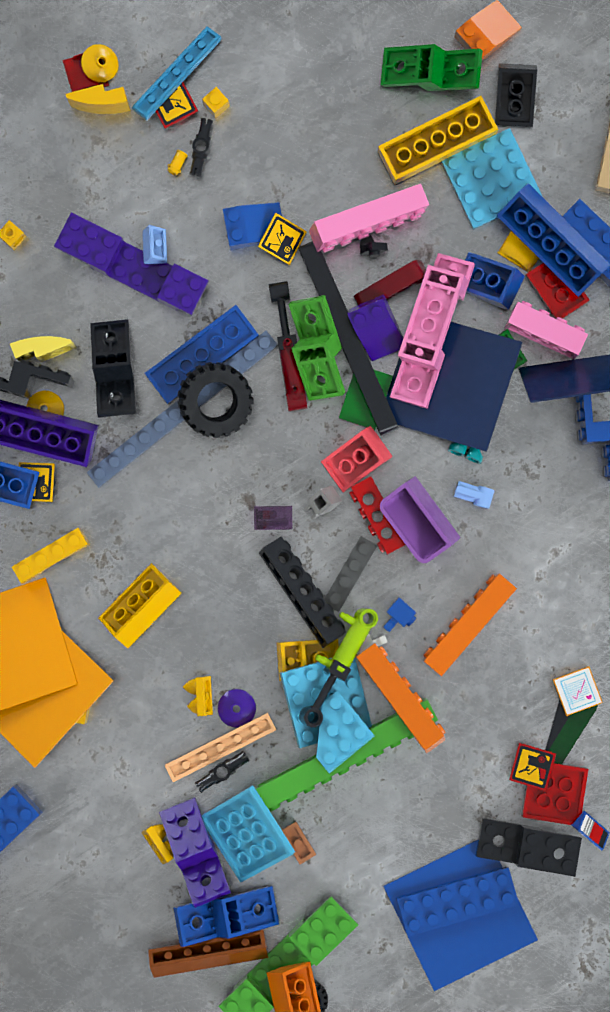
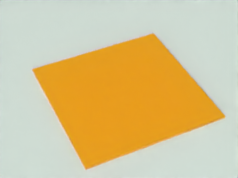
M46 577L1 592L0 711L78 685Z
M63 631L62 634L78 685L0 711V734L34 768L114 681Z

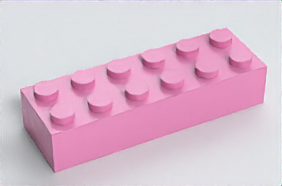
M418 184L314 221L309 233L316 251L323 250V253L333 250L334 246L338 244L345 246L350 244L352 239L358 238L361 240L367 238L369 233L374 231L378 234L387 230L386 227L388 226L398 227L404 224L405 220H417L425 213L429 202L422 185Z

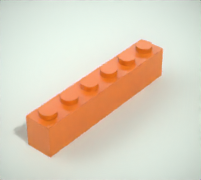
M500 573L496 576L494 574L490 576L486 581L487 587L484 590H478L473 596L475 601L471 605L469 603L466 604L461 610L462 616L459 619L454 618L448 625L450 630L446 634L442 633L436 639L438 644L434 648L430 647L424 653L425 659L423 661L440 676L448 670L517 589Z
M374 643L356 657L427 754L446 740L444 736L446 732L439 723L436 725L433 722L432 718L434 716L428 708L424 709L420 703L423 701L416 692L412 693L410 691V683L405 677L401 678L397 672L400 670L393 661L390 663L387 660L388 654L382 646L378 648L376 643Z

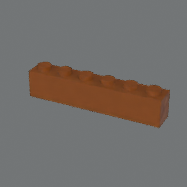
M264 930L254 931L229 939L214 938L181 947L179 944L148 950L150 969L154 978L268 958Z

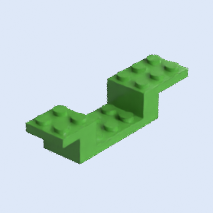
M330 896L307 920L303 919L268 953V958L259 961L234 986L233 992L218 1007L223 1012H270L274 1006L267 972L279 967L310 961L311 966L313 964L317 966L358 926V923Z

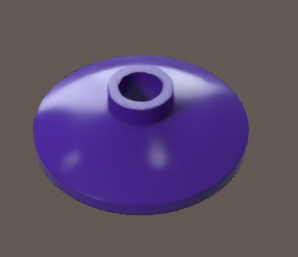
M233 689L226 692L218 703L219 717L230 727L238 728L252 721L256 713V704L253 697L241 689ZM238 705L240 711L234 712L233 706Z

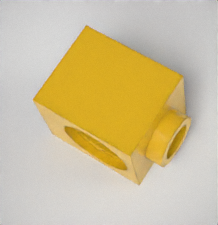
M10 220L0 230V239L13 250L27 237Z

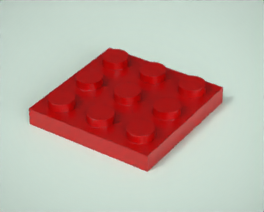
M554 763L546 791L526 785L522 817L572 825L582 813L589 769Z

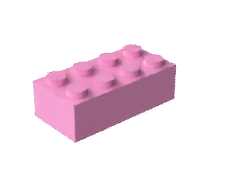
M517 302L504 328L573 360L579 355L588 336L585 333V329L577 325L572 327L562 318L557 317L555 319L550 317V313L545 310L539 309L537 311L528 302Z

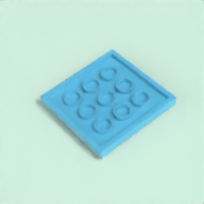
M510 128L441 162L473 230L497 219V214L528 183L542 196Z
M354 659L346 680L336 679L326 699L338 691L366 726L370 728L372 724L356 659ZM319 662L280 673L298 748L318 743L320 725L317 727L304 725L299 719V714L304 707L313 706L330 674L323 671L325 666ZM313 712L308 714L309 722L314 719Z
M253 785L202 815L207 831L240 883L295 853L292 845Z

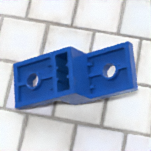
M591 394L575 396V403H578L579 410H576V420L580 422L578 440L582 442V445L605 443V447H602V456L606 458L604 476L610 481V421L593 422Z
M266 886L236 895L227 894L196 908L193 906V903L173 908L181 947L217 937L229 939L279 925L273 886ZM257 904L261 908L258 915L254 913V908ZM195 917L199 919V925L196 928L192 925Z

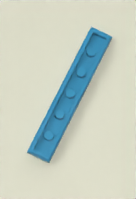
M206 26L132 106L133 111L147 121L222 40L221 36Z

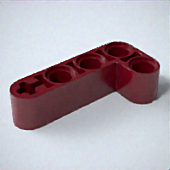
M414 260L358 292L353 297L358 305L383 294L388 300L407 288L422 283L426 268L422 260Z

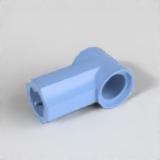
M458 481L454 497L489 509L495 490Z

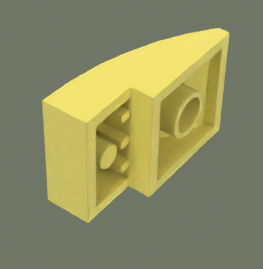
M53 336L32 337L10 343L14 356L18 361L36 357L40 362H44L77 348L71 339Z

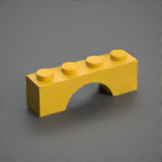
M76 528L12 566V569L20 583L25 584L54 564L86 548L90 543L81 528Z

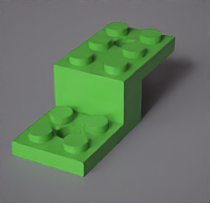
M326 296L291 301L288 305L300 339L291 349L308 400L344 395L345 389L334 358L342 349ZM308 314L315 315L316 321L310 320ZM317 376H323L325 378V383L320 382Z

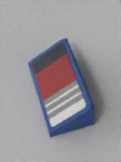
M583 811L572 826L602 851L610 832L587 812Z

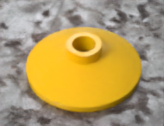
M95 44L84 51L81 58V67L89 79L100 83L107 82L117 73L118 59L109 47ZM99 59L104 60V65L99 63Z
M39 391L33 394L26 405L27 407L41 410L42 406L46 405L48 408L47 412L64 415L63 401L57 394L51 391Z

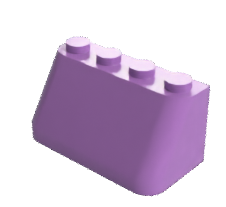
M416 476L405 482L380 503L381 512L414 557L421 563L430 562L461 538Z

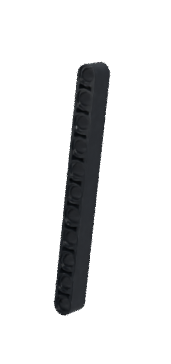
M313 241L298 247L318 295L326 296L342 350L352 373L355 374L359 388L362 390L365 402L372 413V418L380 436L398 430L399 427L365 349L347 315V308L322 252L316 251Z

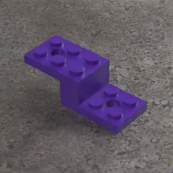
M192 798L159 812L175 862L183 873L193 906L196 908L230 894L231 891L217 850L207 832L197 800ZM183 819H187V825L184 827H180L179 822ZM205 878H211L209 885L202 886V881Z

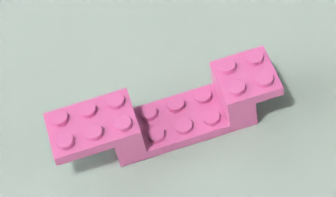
M438 253L434 266L428 265L398 353L402 362L390 395L392 399L428 408L445 357L441 349L458 299L464 300L475 267L473 262Z

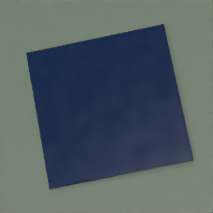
M450 322L441 349L445 357L427 409L390 397L402 362L400 358L398 359L386 396L397 425L487 452L523 342Z

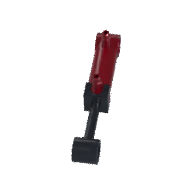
M288 282L269 284L271 303L277 302L282 330V336L277 337L288 410L290 412L308 409L304 385L291 349L297 343L296 334L290 335L285 301L290 300Z

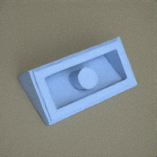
M148 225L143 230L144 264L167 263L166 229Z

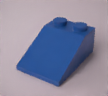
M280 202L224 208L223 214L230 250L259 245L274 214L277 213L282 216Z
M468 252L465 261L473 262L475 267L466 293L494 306L509 310L525 276L515 267Z
M0 462V502L30 509L39 472Z

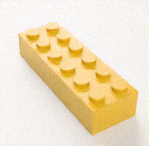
M479 96L379 145L378 153L395 185L496 135L498 128L482 96Z

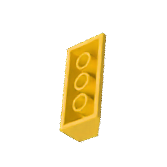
M151 563L98 619L118 641L129 648L177 599L181 592Z

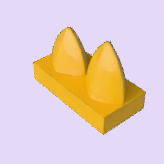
M211 676L196 677L188 681L183 686V689L196 695V698L187 707L197 716L213 715Z
M154 825L141 832L162 864L168 863L173 859L169 841L162 842L166 836L163 825Z

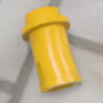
M177 150L171 163L167 165V171L175 176L181 173L180 169L188 155L181 150Z

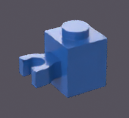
M398 597L386 611L391 618L383 628L390 632L397 623L403 627L406 625L410 626L416 620L414 616L416 612Z

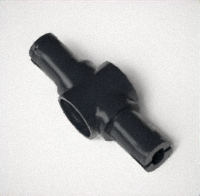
M201 118L199 133L196 134V138L192 143L193 152L191 157L193 161L189 173L192 176H195V172L196 177H201L204 161H206L210 153L211 137L209 136L213 120L208 119L206 124V118ZM199 144L206 145L204 151H198L196 147Z
M241 751L232 759L218 763L215 768L209 771L208 775L195 782L197 787L203 784L199 791L202 793L213 784L227 780L230 775L236 772V769L250 761L248 756L241 759L246 753ZM225 767L228 774L221 777L218 775L217 769Z

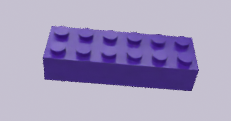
M0 400V445L84 467L89 465L92 460L99 425Z

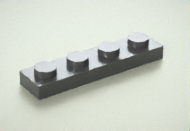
M362 536L359 538L324 599L327 604H330L338 612L377 545Z

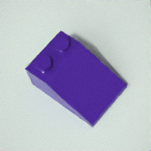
M384 294L349 309L347 315L372 361L400 350L404 337Z

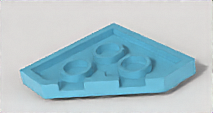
M338 691L322 704L323 721L319 728L316 758L329 774L375 737Z

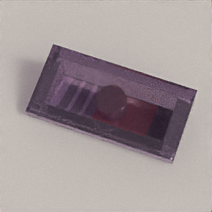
M254 506V529H293L292 506Z

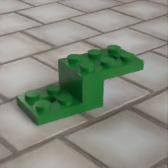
M435 44L384 48L381 85L383 87L418 85L427 91L478 89L483 51L481 49L445 51ZM404 62V67L398 71V65ZM465 65V71L459 74V68Z

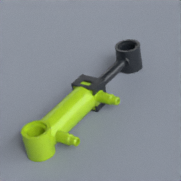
M360 608L355 612L354 617L344 612L339 614V617L351 626L332 659L319 654L315 657L319 663L325 666L323 671L330 674L313 706H306L300 711L299 719L304 725L317 727L322 723L323 714L320 708L336 679L346 680L351 671L350 666L371 628L377 624L378 615L374 610ZM367 613L369 620L367 623H364L363 615ZM313 712L314 719L309 722L308 714Z

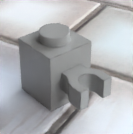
M333 486L320 489L308 499L311 504L307 505L304 509L306 511L314 510V514L311 516V519L314 520L320 515L332 511L342 502V499Z

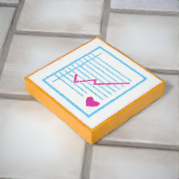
M589 666L553 679L566 716L603 703Z

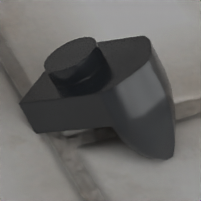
M370 234L367 238L360 241V255L378 257L380 253L388 251L387 243L374 242Z

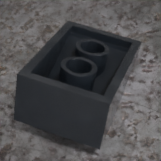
M499 63L495 113L496 125L533 127L537 65Z

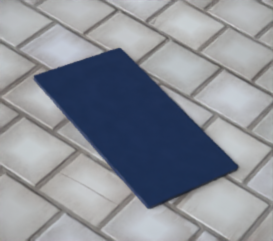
M610 354L518 368L530 403L610 392Z

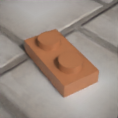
M296 821L282 829L295 850L293 855L300 865L316 855V852Z

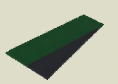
M559 700L545 749L546 751L556 753L554 763L563 764L597 710L598 705L566 716Z

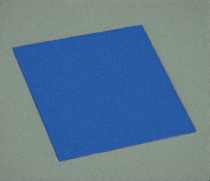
M478 840L383 887L406 932L397 898L501 869L503 867L500 861L476 857ZM520 902L515 907L408 937L434 991L538 941Z

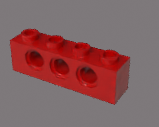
M370 476L351 486L352 491L349 494L354 503L358 501L361 507L358 510L362 518L368 519L370 525L367 527L372 536H377L379 540L377 545L381 553L385 552L388 555L406 545L383 513V518L380 522H375L372 519L373 512H381L380 503L383 500L373 478ZM369 494L373 497L374 501L371 505L364 504V495ZM389 528L392 536L389 539L383 538L381 536L382 529Z

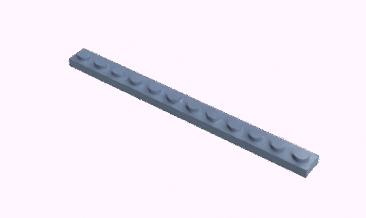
M266 330L224 364L232 366L243 374L274 350L278 344ZM220 382L206 385L198 396L199 408L226 388L227 385ZM177 401L87 472L98 488L184 421Z

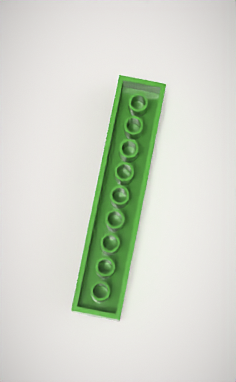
M423 698V702L420 704L424 709L428 708L434 716L432 720L435 723L438 719L428 699ZM394 713L373 724L369 729L375 737L330 774L316 758V755L256 785L255 789L271 812L279 808L281 802L285 800L287 803L298 798V793L304 791L306 794L315 789L317 783L321 782L323 785L331 781L333 775L338 773L340 776L348 772L350 766L354 764L360 766L367 762V757L371 755L377 757L384 753L383 749L390 746L392 749L401 744L400 740L406 737L411 739L414 736L398 714Z

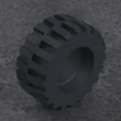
M208 362L203 366L198 365L193 372L189 371L186 374L187 378L182 380L180 384L181 389L178 390L179 401L177 402L182 417L194 431L206 437L220 438L221 435L225 437L230 436L231 432H237L242 424H246L248 421L246 419L247 416L252 413L251 404H253V397L251 393L253 392L248 385V381L239 371L230 365L220 362ZM213 382L227 385L233 395L231 407L225 414L219 417L206 416L198 406L199 393L206 385Z

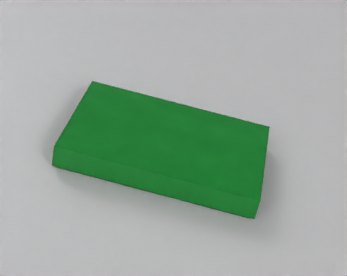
M374 370L386 397L393 376ZM353 373L339 419L365 428L372 426L375 431L376 425L372 418V413L365 402L362 390H360Z

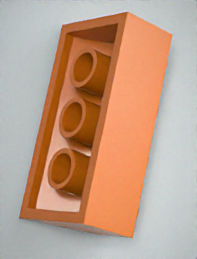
M310 961L279 967L267 972L275 1012H321Z

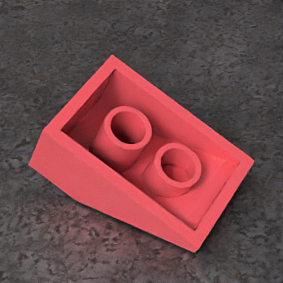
M369 426L323 459L321 463L341 491L345 492L393 456L372 426Z

